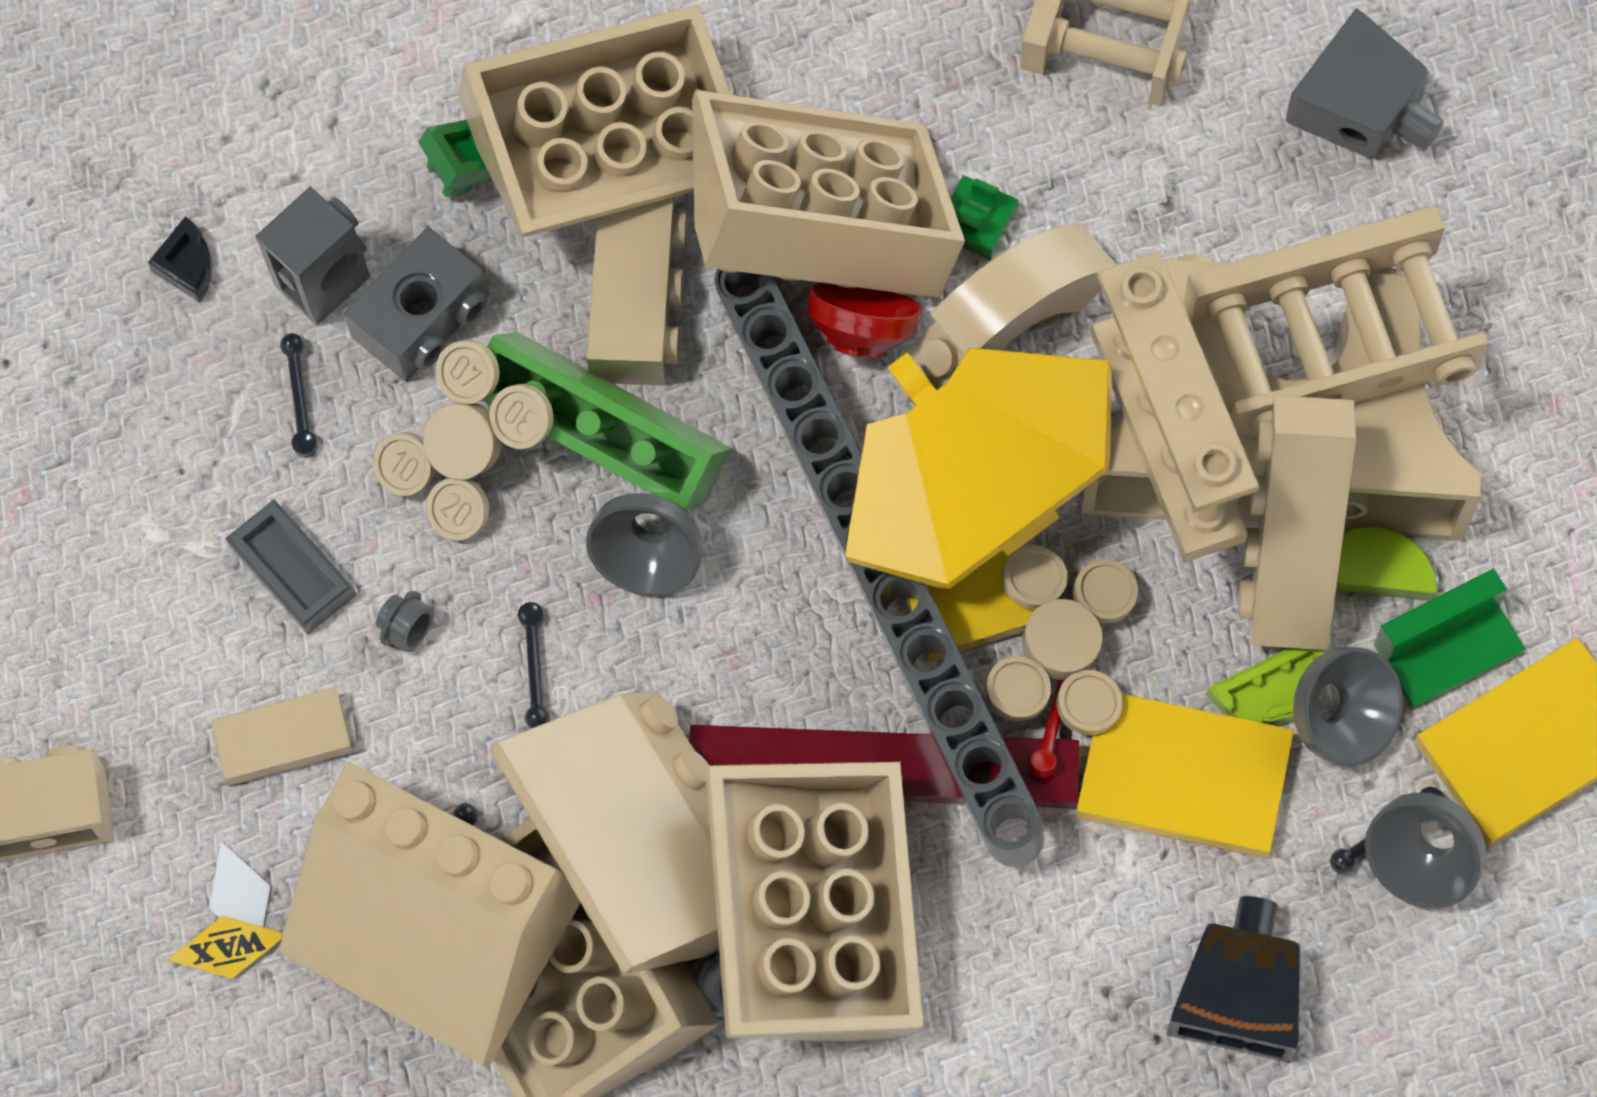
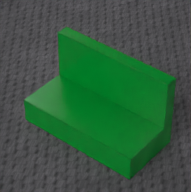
M1495 568L1381 625L1374 647L1397 673L1402 693L1412 710L1525 653L1526 648L1500 607L1507 588Z

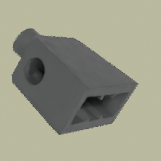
M1357 8L1291 93L1285 120L1294 127L1369 159L1378 158L1395 134L1425 151L1432 144L1444 123V119L1418 104L1424 95L1430 74L1426 66Z

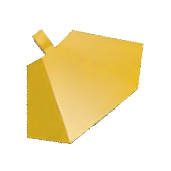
M969 348L948 382L936 390L908 352L887 368L915 407L905 414L869 423L866 426L845 557L849 562L937 588H951L1001 550L1008 557L1060 518L1055 511L1108 472L1111 455L1112 366L1110 362L1100 359Z

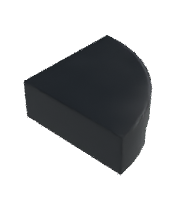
M185 216L147 263L153 273L200 303L211 282L212 258L201 231Z

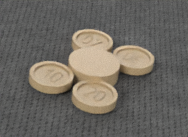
M475 340L454 342L448 345L437 359L435 371L437 383L442 392L456 403L443 406L430 416L423 431V438L411 432H400L390 435L380 442L373 457V469L377 480L388 492L398 496H409L423 491L433 480L435 470L448 477L431 489L426 502V512L434 530L444 538L455 541L465 540L478 534L486 525L489 517V502L484 490L469 478L483 474L493 467L500 456L502 443L515 449L530 448L541 443L548 436L553 425V410L548 398L543 392L531 385L517 384L503 389L492 401L490 411L477 404V402L489 397L495 390L499 380V366L493 352L486 345Z
M1031 545L1022 547L1008 558L1003 570L1002 582L1007 595L1012 601L1021 607L1034 610L1028 619L1022 636V648L1025 657H1007L993 666L985 683L987 702L995 713L1007 720L1016 722L1027 721L1038 716L1047 705L1051 694L1049 678L1065 680L1058 692L1056 701L1057 711L1062 721L1070 729L1080 734L1097 735L1104 733L1116 723L1123 707L1122 693L1111 677L1100 671L1089 669L1095 662L1102 646V630L1099 623L1120 621L1132 611L1138 599L1139 589L1137 580L1131 570L1124 564L1111 559H1098L1085 565L1077 575L1073 586L1074 601L1060 599L1068 581V573L1063 560L1054 551L1043 546Z

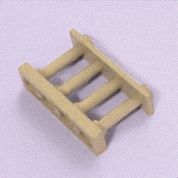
M1035 0L1022 39L1020 69L1044 75L1050 54L1060 56L1062 51H1067L1153 74L1149 104L1161 106L1167 85L1179 86L1187 52L1178 48L1193 0H1088L1169 22L1160 51L1069 27L1070 20L1062 19L1067 2L1077 4L1079 0Z
M1436 205L1188 275L1184 302L1192 323L1211 318L1212 322H1219L1246 397L1244 400L1234 402L1231 420L1238 437L1252 433V436L1257 438L1258 422L1271 421L1274 395L1354 400L1355 404L1436 380L1441 385H1451L1466 380L1475 374L1482 364L1489 341L1485 331L1460 339L1457 338L1428 262L1433 255L1437 254L1445 229ZM1394 266L1397 270L1404 271L1432 344L1431 347L1400 356L1395 355L1367 280L1371 273ZM1334 284L1337 288H1343L1370 361L1368 365L1336 374L1333 373L1305 297L1310 290ZM1272 301L1275 305H1281L1308 382L1276 391H1271L1244 316L1248 307Z
M1161 251L1098 271L1097 278L1113 317L1092 324L1090 335L1100 359L1108 360L1112 366L1113 391L1183 562L1185 563L1246 542L1248 533L1234 499L1257 492L1259 485Z

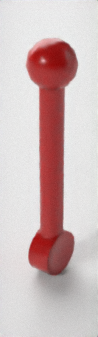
M1057 680L1041 748L1031 756L1030 770L1039 778L1050 777L1056 769L1057 759L1055 754H1053V749L1061 722L1056 701L1058 692L1065 680Z

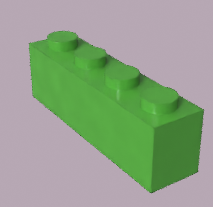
M518 332L492 336L487 347L493 352L498 362L499 380L493 393L482 400L483 402L491 406L492 401L500 391L513 385L527 384L534 386L545 394L553 410V425L547 437L646 491L671 500L685 511L706 503L732 450L731 447Z

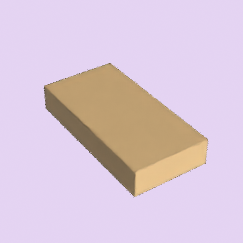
M336 687L211 720L224 780L228 786L353 753L340 695Z

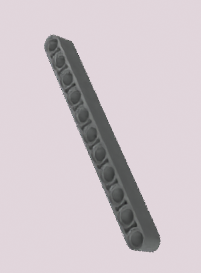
M716 269L714 282L726 316L845 557L853 506L839 507L834 502L844 491L856 490L862 455L773 276L746 272L730 273ZM758 284L760 286L751 296L744 298L733 296L736 290L743 285ZM773 334L785 336L783 342L775 348L762 349L758 347L760 342L767 336ZM802 385L812 388L809 394L801 400L787 401L783 399L786 392L793 387ZM830 437L838 440L834 448L826 453L815 454L809 451L811 445L820 438ZM846 559L989 853L997 862L1004 866L1020 867L1028 865L1039 856L1045 839L1036 805L926 584L854 564ZM906 596L918 600L914 610L906 615L894 616L887 613L890 603L897 598ZM938 651L945 655L943 663L935 670L926 672L919 671L913 667L916 659L924 652ZM964 706L973 711L972 717L963 726L953 728L940 723L943 714L952 707ZM993 762L1001 767L998 777L990 783L975 784L968 780V774L978 763ZM1018 818L1029 823V830L1020 840L1007 842L995 836L999 825L1008 819Z

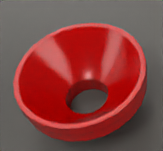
M820 282L814 284L810 289L808 313L820 332L827 336L826 342L833 345L836 351L854 357L883 358L888 354L889 350L900 346L917 333L918 324L922 316V307L913 299L894 292L859 287L844 288L836 284Z

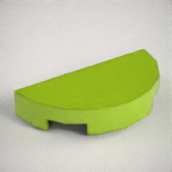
M1381 527L1354 528L1343 534L1336 590L1431 600L1437 596L1435 571L1423 550L1403 534Z
M1288 648L1208 687L1206 695L1219 711L1227 716L1275 726L1294 722V695L1299 679L1307 666L1327 650Z

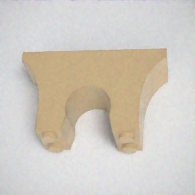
M1198 254L1184 255L1178 259H1165L1167 268L1231 418L1234 402L1244 400L1246 397L1219 322H1212L1211 318L1192 323L1184 302L1189 274L1228 263L1214 262L1213 259ZM1387 268L1371 273L1367 280L1395 355L1400 356L1420 350L1421 315L1405 273L1396 268ZM1348 302L1332 355L1333 365L1331 367L1334 374L1370 364ZM1266 375L1271 391L1308 382L1307 378L1284 380ZM1425 384L1355 403L1356 444L1344 533L1354 528L1381 527L1411 538L1463 541L1481 497V472L1468 463L1448 440L1431 407ZM1123 417L1111 429V455L1108 472L1083 489L1081 514L1166 520L1129 427ZM1252 433L1239 436L1254 475H1264L1266 461L1256 460L1257 438L1253 437ZM1250 494L1234 499L1244 525L1258 527L1260 515L1250 514Z

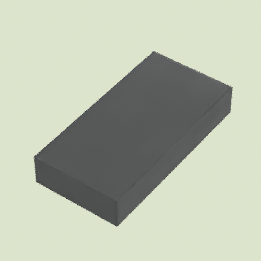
M275 499L225 538L232 551L307 635L356 596L351 584Z

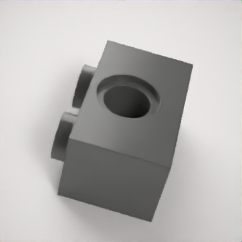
M310 186L255 237L274 286L317 326L370 278V274L363 253L367 251V247L355 231V227L359 225L357 218L341 200L333 196L329 201H326Z
M427 226L343 315L352 339L407 382L418 369L425 371L437 361L440 353L445 348V341L460 325L467 327L481 315L486 307L489 291L483 269ZM420 301H431L436 304L430 312L423 315L408 313L409 308Z

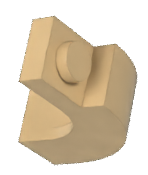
M1083 224L1062 225L1040 232L991 260L950 293L930 313L935 319L933 324L906 353L908 352L933 387L938 390L948 382L969 348L1002 350L1018 335L1048 317L1061 313L1080 312L1102 289L1097 278L1098 271L1116 266V264Z

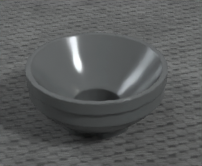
M630 493L611 499L598 510L586 535V549L595 569L612 584L635 594L663 596L683 589L695 578L701 563L703 540L694 519L671 500L654 494ZM648 513L657 515L667 522L670 530L661 534L648 532L637 523L635 517Z
M1339 647L1328 650L1316 657L1307 666L1299 679L1293 705L1294 721L1298 734L1312 753L1326 761L1341 766H1358L1368 763L1381 755L1390 745L1398 731L1403 710L1402 687L1393 667L1379 653L1360 647ZM1332 683L1340 694V705L1336 714L1331 719L1324 721L1317 711V698L1320 691L1326 685Z
M1419 792L1401 795L1390 801L1375 815L1366 832V857L1373 874L1392 895L1414 906L1440 909L1463 901L1474 890L1485 868L1486 847L1478 825L1458 804L1442 796ZM1435 820L1447 826L1452 832L1454 846L1442 849L1430 845L1421 833V823Z

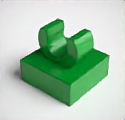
M467 119L426 128L418 143L428 158L427 169L430 173L437 172L445 185L442 191L445 197L468 193L473 185L493 181L476 148Z
M963 175L951 196V201L965 239L963 248L992 260L1018 210L1019 199L999 191L998 187L978 178L974 180Z

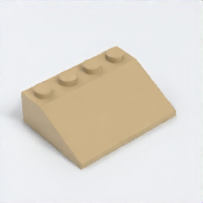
M699 5L464 64L458 96L476 148L521 238L694 192L693 95L695 90L729 95L731 93Z
M695 90L692 98L694 222L705 267L716 268L730 273L746 272L776 276L784 280L799 279L836 284L844 288L859 287L889 291L903 296L919 295L940 298L965 243V239L925 124Z
M658 690L614 696L501 740L490 749L623 974L712 956L719 951L706 783V768L709 765L700 754L695 752L678 724L679 720L676 711L669 702L661 697Z
M348 761L314 820L278 952L489 1068L577 910L580 900L565 875L553 867Z
M900 762L708 766L706 768V783L726 1038L809 1041L897 1039L924 1028Z
M531 818L500 839L563 874ZM580 902L494 1057V1061L513 1097H600L670 1059L714 1029L719 1023L685 961L623 974Z

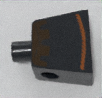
M1256 896L1239 897L1233 927L1215 923L1207 924L1173 1008L1166 1036L1291 1063L1299 1041L1300 944L1293 940L1273 936L1278 911L1277 903Z

